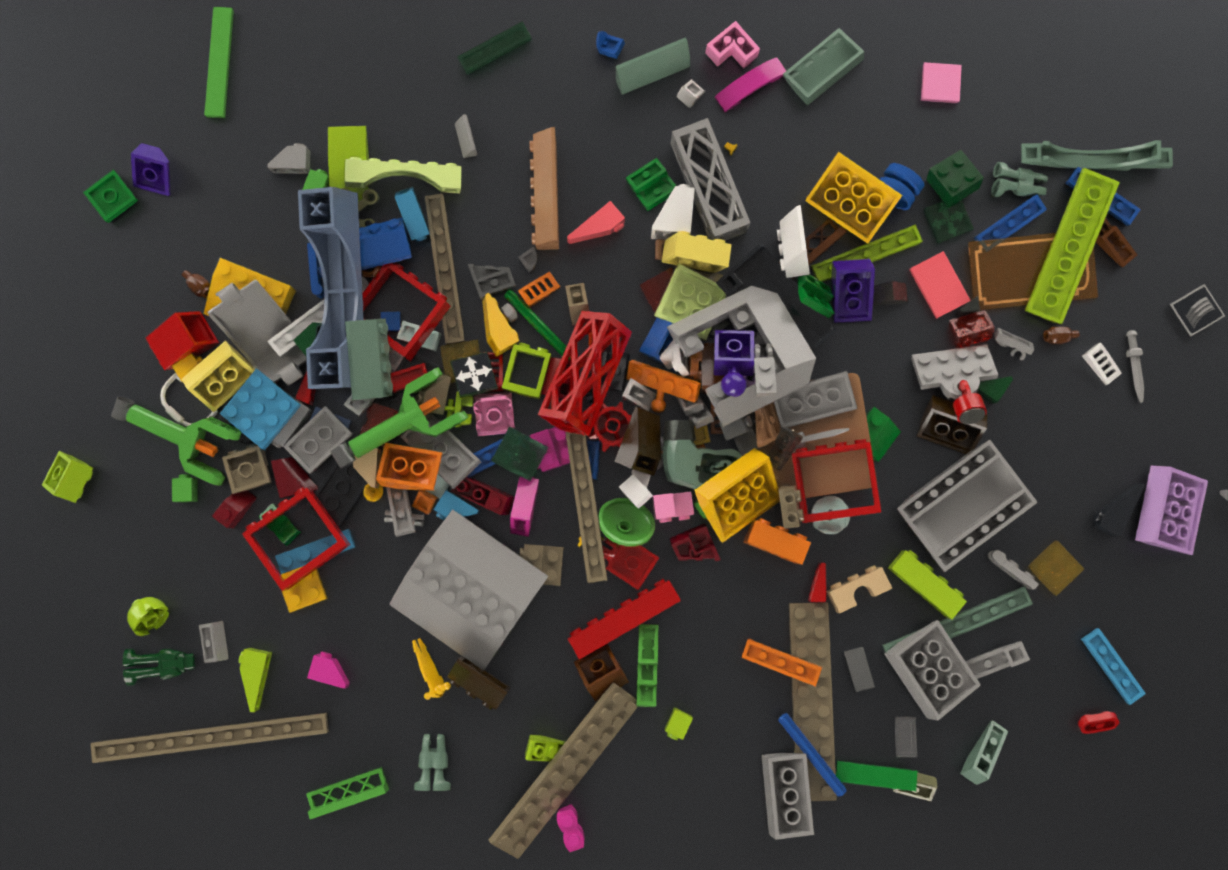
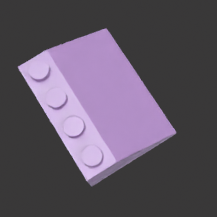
M1151 465L1135 540L1148 545L1193 555L1208 481L1172 467Z

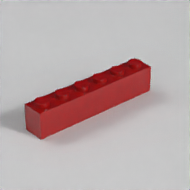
M664 578L654 584L655 588L648 591L647 588L637 593L638 598L633 601L629 598L620 603L622 607L614 610V608H611L603 613L605 617L602 619L594 618L587 622L588 627L583 630L579 627L570 632L571 636L568 638V641L579 660L680 602L681 600L670 580L665 581Z

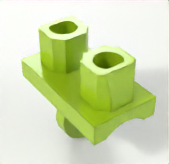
M457 391L455 407H453V399H448V406H445L444 411H447V418L453 415V412L454 414L462 412L463 407H473L474 397L464 394L460 395V392ZM467 414L469 418L456 425L455 428L472 425V414Z

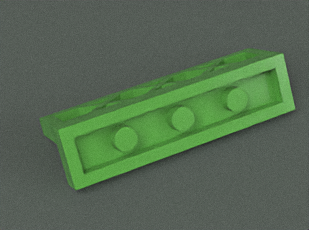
M382 767L308 792L306 795L311 808L308 811L309 818L313 819L385 794L389 788ZM379 774L382 784L374 786L368 783L371 775ZM358 781L364 784L360 792L356 793L349 789L352 782ZM337 787L345 791L342 798L339 799L331 796L333 789ZM317 794L326 797L324 803L319 806L315 805L313 796Z

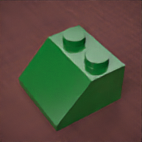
M873 407L866 413L873 458L879 462L901 431L889 417Z

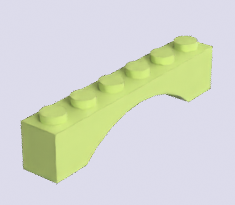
M351 157L350 159H345V187L366 188L371 183L382 178L409 176L431 184L441 193L460 194L461 166H457L455 163L438 165L436 162L419 164L418 161H408V163H402L395 159L388 160V162L377 158L361 160L358 157Z

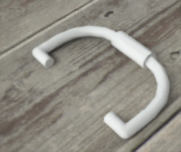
M174 373L161 389V403L166 409L165 412L178 424L189 426L192 423L185 421L166 402L165 395L169 385L176 378L182 382L177 373ZM218 410L212 411L207 418L215 417L218 414Z

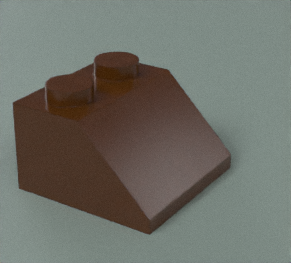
M608 643L574 662L586 689L595 702L601 698L612 682L620 687L629 682Z

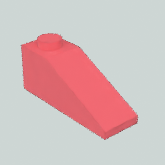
M609 201L567 236V241L569 244L611 235L614 231L617 233L624 227L625 217Z

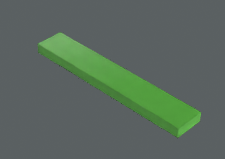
M213 7L205 102L206 117L225 118L234 15L232 8Z

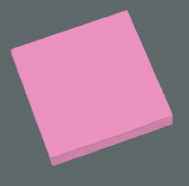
M924 62L921 101L959 103L962 65Z

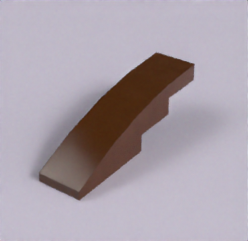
M1105 218L1096 243L1115 262L1124 267L1137 256V253L1117 226H1111Z

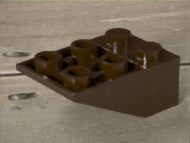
M635 407L614 462L654 476L661 460L660 416Z

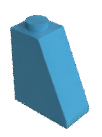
M414 187L395 192V199L411 241L414 239L416 241L426 239L429 229Z

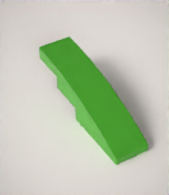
M639 625L636 706L656 707L659 625Z

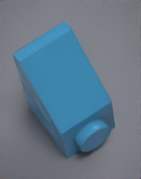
M448 490L444 492L433 509L438 512L436 516L442 520H445L452 510H455L463 517L480 513V510Z

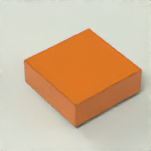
M419 490L412 507L429 515L438 497L425 490Z

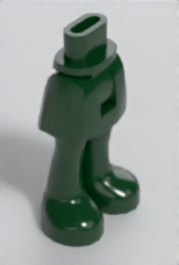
M125 649L123 653V667L158 663V667L125 669L123 677L126 686L135 685L137 680L141 678L160 676L162 680L181 675L187 670L195 669L194 654H186L177 650L161 649L157 654L138 655L134 649Z

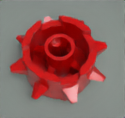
M620 401L616 407H607L603 403L593 426L594 431L588 436L589 439L598 438L602 443V451L604 452L610 446H618L620 448L631 420V415H628L623 410V402ZM609 423H617L616 431L608 429L610 427Z

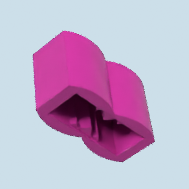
M572 804L559 808L557 823L564 833L563 840L569 852L584 848L585 836L582 827L578 824L576 809Z

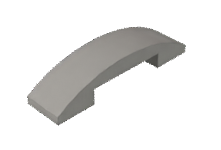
M1022 641L986 652L965 662L978 679L1006 667H1014L1029 661L1030 658Z

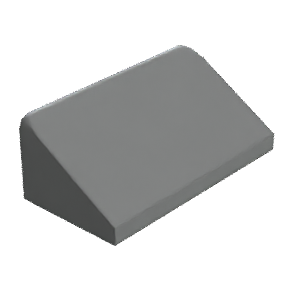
M463 114L456 121L455 128L463 158L477 156V151L468 117L466 114Z
M223 621L199 625L204 663L227 660L229 657Z

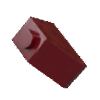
M248 490L235 495L231 494L222 502L212 517L226 528H235L257 497Z

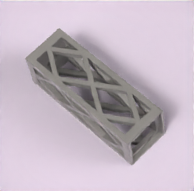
M708 118L672 131L670 144L686 184L695 188L693 201L709 240L722 239L726 241L747 233L750 220ZM694 142H702L704 145H706L708 152L703 150ZM687 145H688L687 154H686L685 149H684V146H687ZM692 148L711 161L709 173L690 159ZM692 167L708 178L707 183L694 174ZM715 169L717 171L720 181L714 177ZM712 182L725 191L727 198L712 187ZM699 184L706 188L705 198ZM710 193L729 206L727 218L709 205ZM711 213L717 218H719L721 221H723L725 225L722 226L720 223L715 221L712 218ZM733 214H734V216H735V218H736V221H733V222H732Z

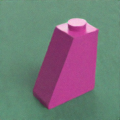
M520 476L510 516V534L529 537L539 479H535L532 476Z

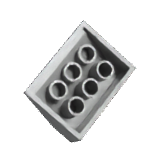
M938 620L898 642L884 653L927 719H941L981 686Z

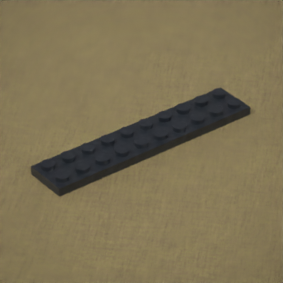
M416 353L411 361L404 357L395 372L424 363L428 373L439 366ZM405 390L397 393L392 392V396L377 398L350 440L399 413ZM419 392L413 394L411 398L414 397L415 399L416 395L419 394ZM400 435L386 443L395 444ZM385 443L377 447L378 449H381V457L383 454ZM335 462L317 489L315 495L339 528L362 495L367 482L353 467V463L340 469L337 462ZM309 502L305 510L322 520Z

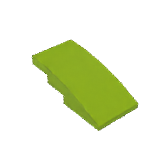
M328 127L329 186L339 189L348 188L351 192L357 193L359 202L363 199L362 195L365 190L369 189V186L366 188L345 187V159L358 157L361 160H369L367 127Z

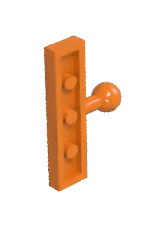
M635 360L629 361L626 379L630 380L631 378L642 385L657 390L656 398L651 402V409L654 412L661 413L665 410V393L694 403L698 400L700 382Z

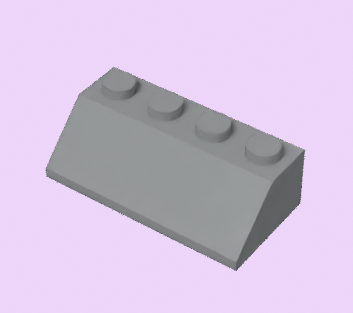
M773 753L762 755L769 835L775 840L814 835L806 754Z

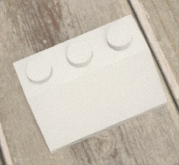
M799 205L780 221V229L777 230L778 241H782V244H778L780 256H784V259H780L781 270L786 271L787 278L810 274L801 205Z

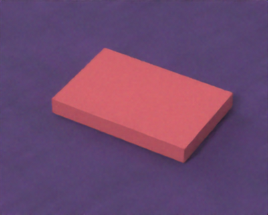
M944 251L909 269L936 319L971 301Z

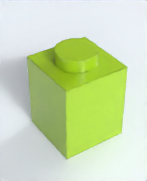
M674 707L664 728L667 736L674 740H678V738L683 740L693 717Z

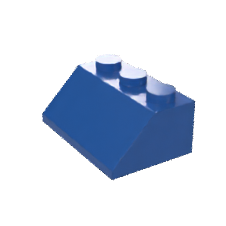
M403 217L359 228L361 270L412 258L409 234Z

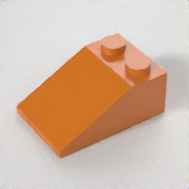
M385 443L376 481L381 486L389 488L434 491L443 453Z

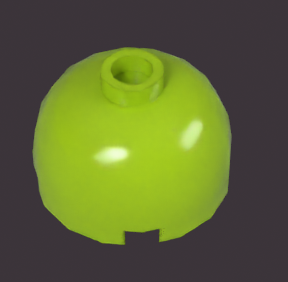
M154 597L137 599L132 603L128 611L127 622L136 635L145 636L150 634L149 630L153 628L157 630L166 622L169 617L167 611L169 609L161 600Z

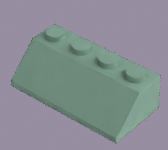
M386 318L345 321L352 400L392 396L393 383L391 382L390 373L392 367L389 362L390 346L387 339L388 325Z

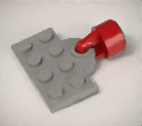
M987 344L912 355L911 360L921 390L940 387L948 399H955L953 408L960 423L973 424L984 418L987 410L981 395L977 394L980 381L997 379L998 372Z

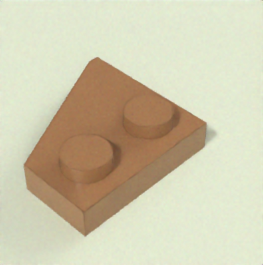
M773 402L755 411L757 447H763L784 435Z

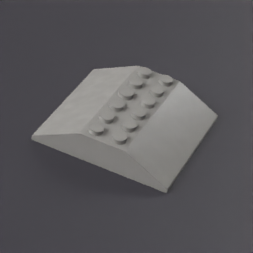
M452 510L405 575L389 605L484 671L536 596L548 575L455 510Z

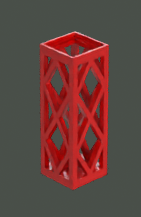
M581 311L538 415L561 431L589 436L632 331L610 313ZM589 333L588 348L578 357L577 342ZM611 344L613 358L601 367V353ZM570 357V367L563 373ZM584 366L579 378V370ZM591 370L592 376L587 379L589 372ZM607 373V376L601 388V378ZM570 378V393L559 403L558 387ZM593 388L594 403L582 413V398Z

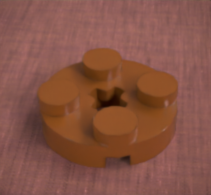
M702 350L688 357L690 375L686 377L697 382L701 381V370H698L699 362H702Z

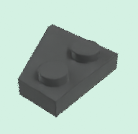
M468 264L480 299H484L487 293L492 296L516 287L509 267L497 268L490 265L476 266Z

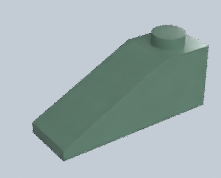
M991 720L968 755L960 774L976 785L989 780L1008 731Z

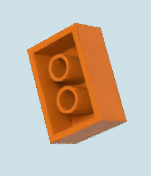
M762 518L751 522L744 543L795 564L803 565L811 542L806 541V536L798 533L789 534V529L781 526H775L774 528L770 526L771 522Z

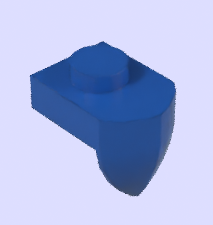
M605 31L598 32L596 37L598 52L617 59L625 45L624 39L608 35Z

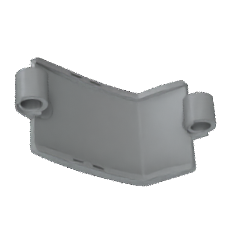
M253 280L240 290L234 283H230L215 294L219 296L222 302L209 310L208 315L241 351L254 369H259L275 383L283 379L288 386L303 377L299 367L307 362V359L297 345L279 357L267 342L292 322L257 280Z

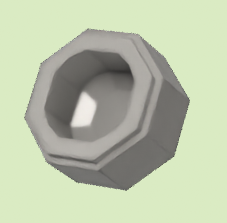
M507 303L501 307V311L506 315L509 323L517 320V312L510 304Z

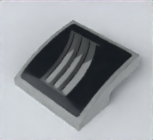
M1205 284L1169 304L1190 337L1225 317Z

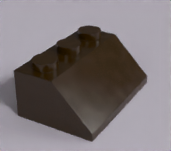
M933 395L924 411L916 437L967 454L976 448L987 429V414L979 422L973 424L960 423L957 420L953 402Z
M463 656L458 658L447 676L451 679L449 682L457 688L463 687L467 690V695L473 699L479 698L483 701L482 705L490 710L492 708L496 710L510 690L509 686L487 671H483Z

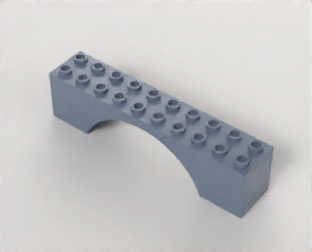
M335 187L298 190L300 231L307 237L317 255L323 276L325 298L322 325L316 339L306 349L308 389L350 388L351 380L345 321L364 320L358 195L355 192Z

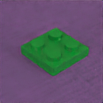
M115 170L109 172L83 192L107 223L139 201Z

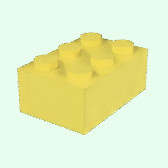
M678 231L664 242L663 263L681 264L687 268L710 273H717L729 267L732 244L725 243V240H709L704 235L691 236L689 232Z
M225 340L185 375L182 381L188 391L215 412L242 387L255 369L251 363Z

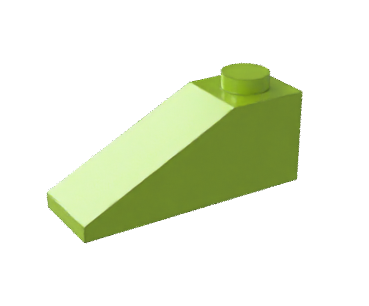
M254 648L244 649L239 656V663H241L240 672L250 712H256L260 709L272 652Z

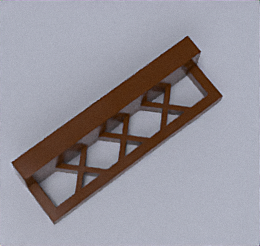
M829 218L805 238L808 264H812L847 232L843 226L838 228ZM827 225L835 231L830 236H823V228ZM811 239H820V244L817 248H809V241Z

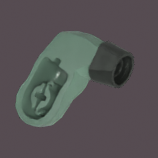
M692 420L665 421L663 465L667 481L670 483L697 489L742 457L740 452L734 449L712 450L697 448L694 443L696 437Z

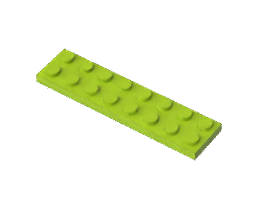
M1087 168L1081 170L1025 308L1026 312L1058 325L1063 324L1120 182Z

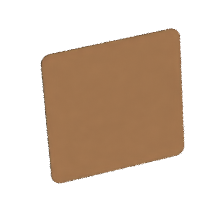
M848 374L857 409L782 429L783 436L767 444L768 446L759 449L760 452L770 458L778 489L785 484H790V486L796 485L792 453H796V449H801L797 445L781 449L779 441L782 438L784 440L794 438L800 432L807 436L834 429L849 428V431L836 436L806 442L805 447L802 448L812 451L816 450L815 446L827 445V448L835 447V443L846 442L847 445L855 444L854 440L861 439L871 442L861 382L857 374ZM866 449L800 459L806 498L872 488Z

